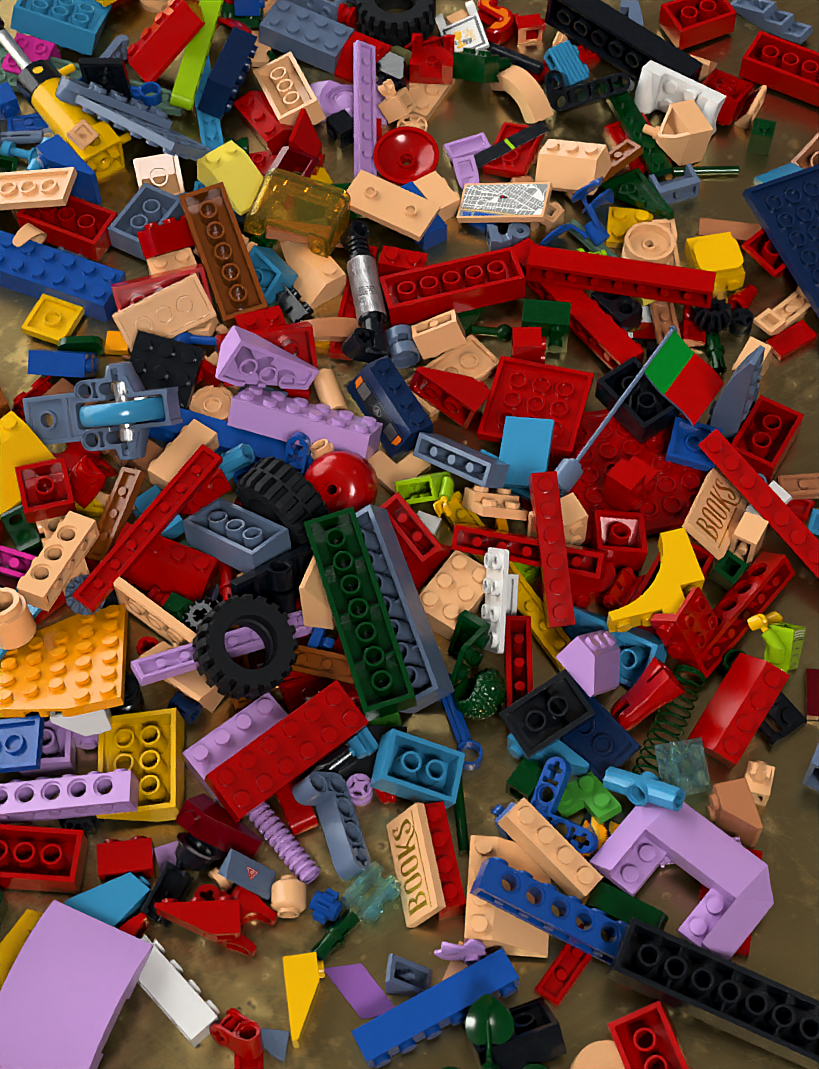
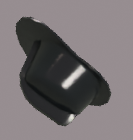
M189 832L178 833L176 836L179 843L175 851L177 858L175 866L178 869H191L202 872L213 861L225 859L228 855L227 852L195 838Z

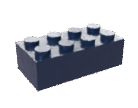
M235 26L233 27L207 79L198 110L222 120L225 112H230L234 103L231 99L236 100L240 90L239 86L242 87L245 81V73L248 74L253 62L251 61L258 49L255 46L257 36Z

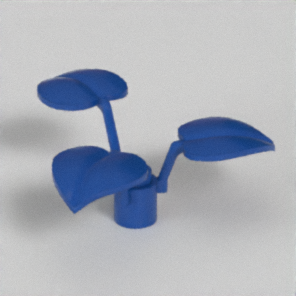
M603 176L581 187L571 197L572 203L581 198L585 206L582 211L583 215L588 213L592 221L584 226L586 231H582L571 223L568 225L565 223L547 234L540 243V246H546L550 241L570 229L582 235L584 239L589 237L595 247L601 245L610 237L599 221L594 209L603 204L614 203V192L609 188L598 195L590 204L586 200L587 194L595 190L603 182Z

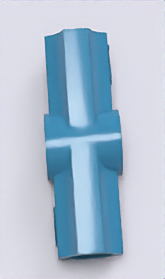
M610 766L603 778V788L626 795L637 806H644L648 802L676 812L683 806L685 790L661 782L652 772L645 771L638 775Z

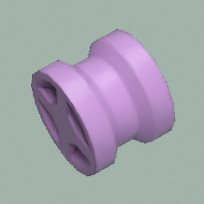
M354 774L346 782L353 805L355 806L367 805L373 797V789L370 787L371 779L365 774Z

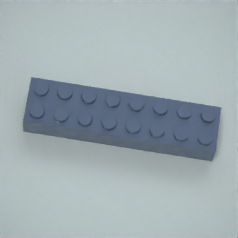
M369 504L355 514L416 697L417 706L399 712L414 714L455 690L387 509Z

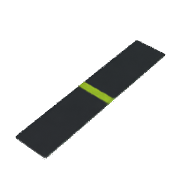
M541 121L534 123L474 155L476 166L480 168L549 131V129Z

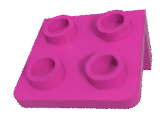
M16 33L15 42L31 62L37 60L49 61L51 56L62 58L55 43ZM7 52L1 65L2 69L19 75L22 71L21 68Z

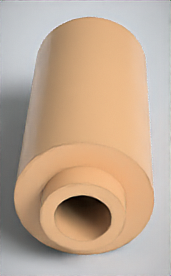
M326 368L319 369V373L313 380V385L320 403L329 405L331 409L336 411H348L334 371Z

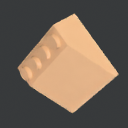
M471 835L464 944L471 939H476L485 944L486 953L492 954L503 948L506 955L548 958V933L470 894L481 864L490 857H498L508 862L509 867L517 871L523 870L530 873L533 879L540 883L551 884V878L516 842L500 837ZM502 879L503 888L510 891L509 883ZM527 892L528 901L534 904V896Z

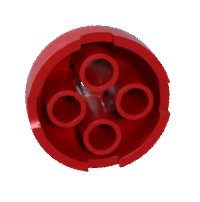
M333 451L323 454L312 462L305 473L304 478L320 493L322 500L328 506L327 510L330 511V514L353 507L356 513L369 504L375 505L378 490L377 475L372 465L357 453ZM336 486L337 491L335 494H332Z

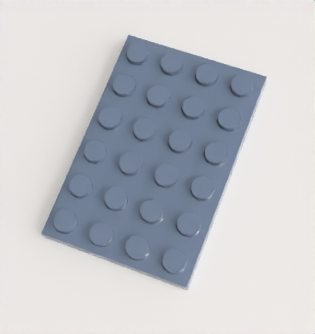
M77 94L75 103L83 106L82 111L92 115L96 113L98 119L107 123L112 122L114 123L113 126L120 130L130 131L129 134L131 136L146 139V143L157 148L159 146L162 147V151L173 156L176 154L182 158H190L197 161L198 158L201 159L207 153L213 151V149L171 128L168 130Z

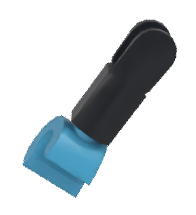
M365 727L347 742L349 747L347 745L343 746L328 756L326 760L312 767L310 773L314 771L337 772L354 761L355 755L358 759L367 757L376 752L379 745L368 728Z

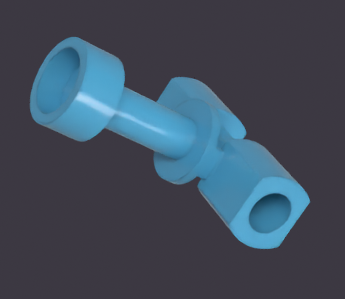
M44 137L43 140L41 141V143H43L44 141H46V140H48V139H50V138H49V137ZM3 141L0 155L27 159L29 165L26 171L41 170L36 159L38 156L36 148H31L28 151L16 148L14 142Z

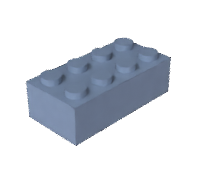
M276 0L259 25V43L285 54L291 51L294 58L334 74L344 43L352 35L354 29L287 0Z
M221 497L182 521L189 546L218 558L219 561L243 573H247L292 550L288 528Z

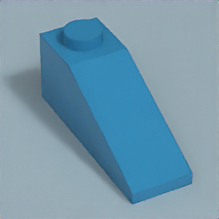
M511 733L507 737L508 752L517 760H523L524 757L528 759ZM560 740L528 759L529 761L534 760L544 768L548 759L552 757L564 758L571 765V775L578 777L588 773L590 765ZM557 765L553 767V770L558 772L563 770Z

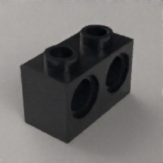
M599 291L591 294V299H594L606 314L611 315L614 322L620 328L629 332L641 324L643 308L639 302L634 301L630 296Z

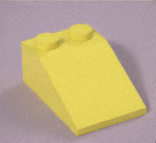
M232 140L207 153L201 159H197V179L206 187L223 182L231 206L240 216L275 196V193L272 192L269 184L247 153Z

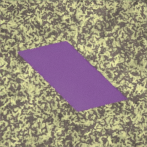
M361 963L324 968L326 974L361 1019L378 1017L395 1007Z

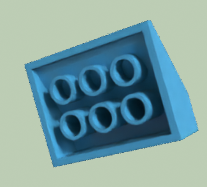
M17 0L13 7L10 29L16 30L21 34H28L38 39L55 43L62 48L78 51L83 55L92 56L112 5L104 7L96 0Z

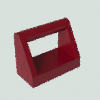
M290 146L282 147L265 174L272 192L301 193L317 167L319 159ZM306 166L297 182L289 179L296 167Z

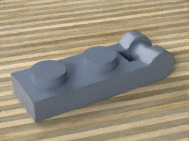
M126 35L116 36L100 58L128 59L127 46L129 45V37Z

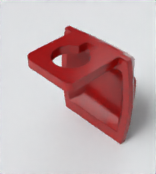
M87 455L82 457L69 473L74 500L85 509L95 499L106 478L115 477L117 471L104 458H89ZM100 464L104 466L107 470L99 468L97 465Z

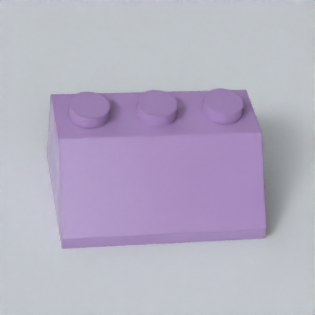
M604 629L577 636L556 656L557 660L589 697L616 689L619 686L620 648L616 644V638L610 632H605Z

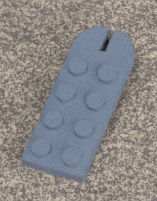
M61 75L55 95L59 100L67 104L79 106V104L75 103L76 96L79 94L168 130L171 128L172 121L167 117L168 114L156 106L151 105L148 108L147 105L143 104L144 102L133 97L127 100L128 98L123 96L122 93L113 89L107 92V89L103 88L102 85L93 81L87 84L72 77Z

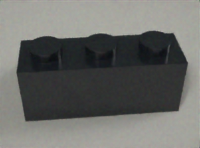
M542 997L509 1008L514 1019L513 1034L503 1044L492 1043V1062L496 1063L501 1069H523L529 1063L552 1061L558 1056L567 1053L560 1024ZM462 1025L479 1069L486 1063L487 1043L482 1045L471 1043L467 1037L465 1025Z

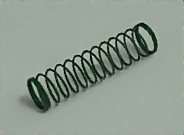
M688 665L675 666L673 674L679 681L690 686L699 687V691L684 688L692 693L696 699L678 697L689 702L692 708L682 707L673 701L666 704L685 710L689 714L688 717L673 713L666 708V705L663 707L668 712H660V708L657 709L658 713L654 716L655 722L650 725L651 731L647 733V739L643 742L644 748L639 752L640 757L636 759V766L633 767L632 773L641 775L645 772L641 767H647L664 775L663 778L658 777L659 780L666 779V775L662 771L670 769L666 762L674 760L671 755L677 752L674 745L680 744L681 741L678 736L684 735L681 727L688 725L685 719L692 716L688 710L695 708L693 702L699 699L696 693L702 691L700 686L704 685L706 681L704 674L698 669ZM685 671L693 673L699 676L703 681L694 682L692 680L683 678L677 672ZM662 714L676 716L686 724L678 725L663 717ZM660 715L665 721H657L656 718ZM659 723L673 725L680 729L682 733L670 732L660 726ZM657 724V726L661 729L653 730V725ZM653 732L657 738H649L650 733ZM655 732L670 734L678 739V742L667 741ZM651 740L667 743L675 750L667 751L662 749ZM649 741L654 747H646L645 744ZM648 749L661 751L670 756L671 760L659 758L648 751ZM643 750H646L651 756H642ZM642 758V760L648 765H639V759ZM644 758H650L664 763L668 768L663 769L650 764Z

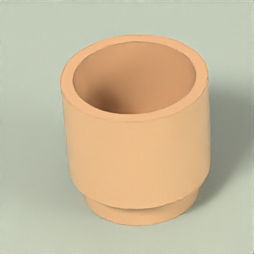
M0 588V649H16L25 645L33 638L37 629L36 622L25 598L12 588Z

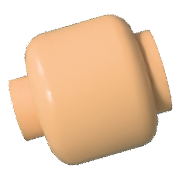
M283 875L281 880L275 881L272 884L271 908L279 917L296 918L306 909L307 887L304 882L298 880L297 876Z

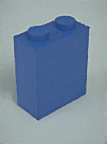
M48 349L29 350L28 374L87 378L94 377L95 373L99 371V358H96V353Z

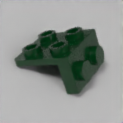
M466 609L459 615L447 651L457 657L450 678L453 686L460 680L464 681L469 675L470 670L480 665L484 656L481 652L490 640L488 632L491 624Z

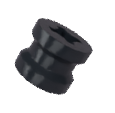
M737 308L732 312L733 319L728 327L729 332L735 337H746L751 333L754 315L746 308Z

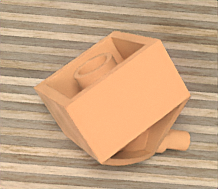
M691 99L670 104L661 127L656 126L655 128L645 124L642 132L651 135L652 139L656 140V143L678 166H683L703 160L714 129L695 101Z

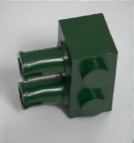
M464 47L463 51L454 52L453 78L480 83L498 82L497 74H499V71L510 68L511 61L508 57L500 58V55L491 54V50H478L476 52V48Z

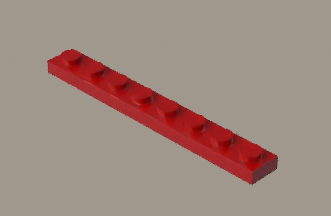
M202 444L73 593V599L94 613L114 590L113 582L119 576L122 579L220 466L223 462L222 457Z

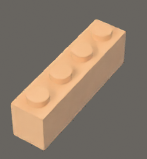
M525 798L516 803L497 823L567 895L582 899L603 878Z

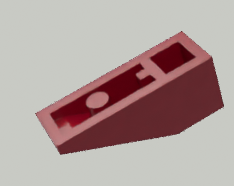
M204 793L186 799L175 820L176 823L195 838L227 853L232 848L253 860L264 842L262 838L241 822L236 824L225 809Z

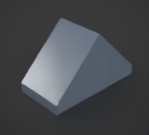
M393 953L389 954L385 980L386 994L414 997L431 988L433 970Z

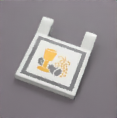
M473 0L465 3L470 16L447 26L442 14L436 16L435 20L441 36L445 34L455 35L454 52L463 51L464 47L476 48V52L490 47Z

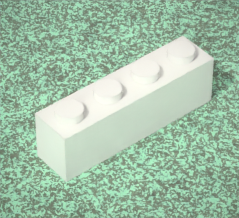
M144 935L141 940L154 945L137 983L191 1045L196 1047L210 1034L209 1027L214 1023H219L217 1015L220 1012L210 1000L204 1002L199 996L201 990L193 980L190 979L187 982L181 976L183 970L174 959L169 962L163 954L166 951L156 939L151 942Z

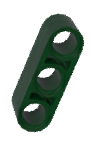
M600 881L592 889L585 903V906L591 909L596 908L604 911L607 914L606 917L614 921L628 923L634 917L662 931L669 920V917L661 910Z

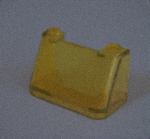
M271 168L264 176L246 216L244 231L254 235H262L266 231L267 224L308 237L307 244L310 251L318 256L328 258L339 243L341 234L349 226L351 197L342 188L279 168Z

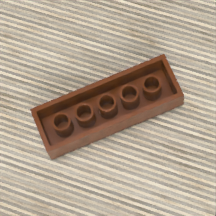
M223 182L179 195L181 208L201 264L204 267L205 275L223 325L228 329L232 328L235 315L268 308Z

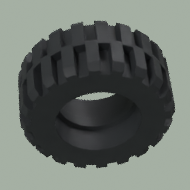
M436 0L356 1L359 31L364 35L391 45V49L392 46L397 45L404 48L407 43L411 42L412 33L423 34V41H425L433 32L434 25L436 24ZM392 8H402L408 11L402 13H390L386 12L385 10Z
M265 457L260 459L237 482L236 494L238 495L239 502L242 503V507L288 528L292 550L309 542L304 526L305 521L330 514V511L327 510L326 502L322 500V496L313 488V485L299 471L297 472L293 466L284 463L279 458Z
M243 594L240 598L237 595L229 597L226 601H221L208 612L195 630L197 636L193 638L192 647L196 648V651L192 655L194 662L199 661L200 664L197 671L200 676L205 674L208 678L205 683L210 688L214 685L219 688L217 693L223 696L231 693V698L238 700L242 697L248 700L254 699L258 695L262 696L281 684L293 670L292 665L296 663L298 655L294 653V650L299 648L298 639H293L296 629L294 625L289 626L287 620L290 617L287 613L281 614L278 611L280 606L274 602L269 605L266 603L267 598L258 596L256 599H253L252 594ZM234 625L246 626L260 636L265 647V660L260 668L247 669L239 666L230 658L225 647V633L228 628Z

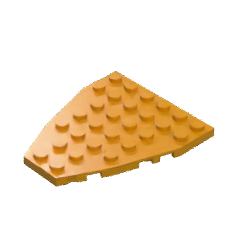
M126 604L110 605L91 615L76 614L36 631L28 643L19 648L8 650L0 660V718L26 717L30 712H38L40 717H48L50 712L61 711L63 717H72L124 705L128 627Z

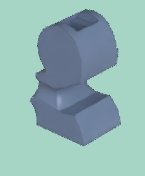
M519 222L510 223L507 233L501 235L498 232V227L493 224H487L486 241L489 252L512 247L530 235L529 227Z

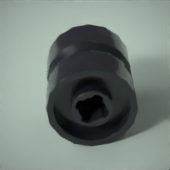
M125 672L124 705L112 707V711L116 715L138 713L144 705L139 682L132 673Z

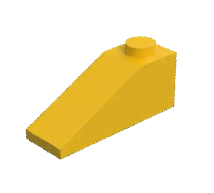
M316 952L283 956L293 1048L300 1047L321 989L320 978H325L323 961H318Z

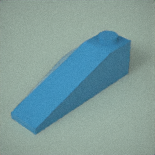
M573 606L575 625L563 627V630L573 639L577 636L603 629L605 632H609L607 627L608 617ZM632 627L626 632L616 631L611 633L616 638V644L620 648V683L632 688L654 657L665 663L668 651L658 635L638 627Z

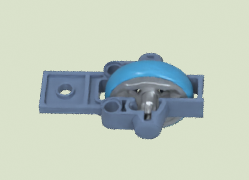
M132 362L106 365L103 378L79 381L72 393L22 399L26 424L44 445L81 441L82 446L88 451L115 449L119 460L122 461L145 457L151 427L183 423L178 399V387L145 390ZM112 382H115V383H113L114 392H112V390H111V383H112ZM88 386L91 389V395L88 392ZM115 399L114 401H107V402H101V403H94V404L85 405L86 402H95V401H104V400ZM48 413L53 417L52 426L46 423V415ZM166 418V420L143 422V421H150V420H156V419ZM119 431H120L121 441L118 439V432H119ZM95 435L98 437V443L95 440Z

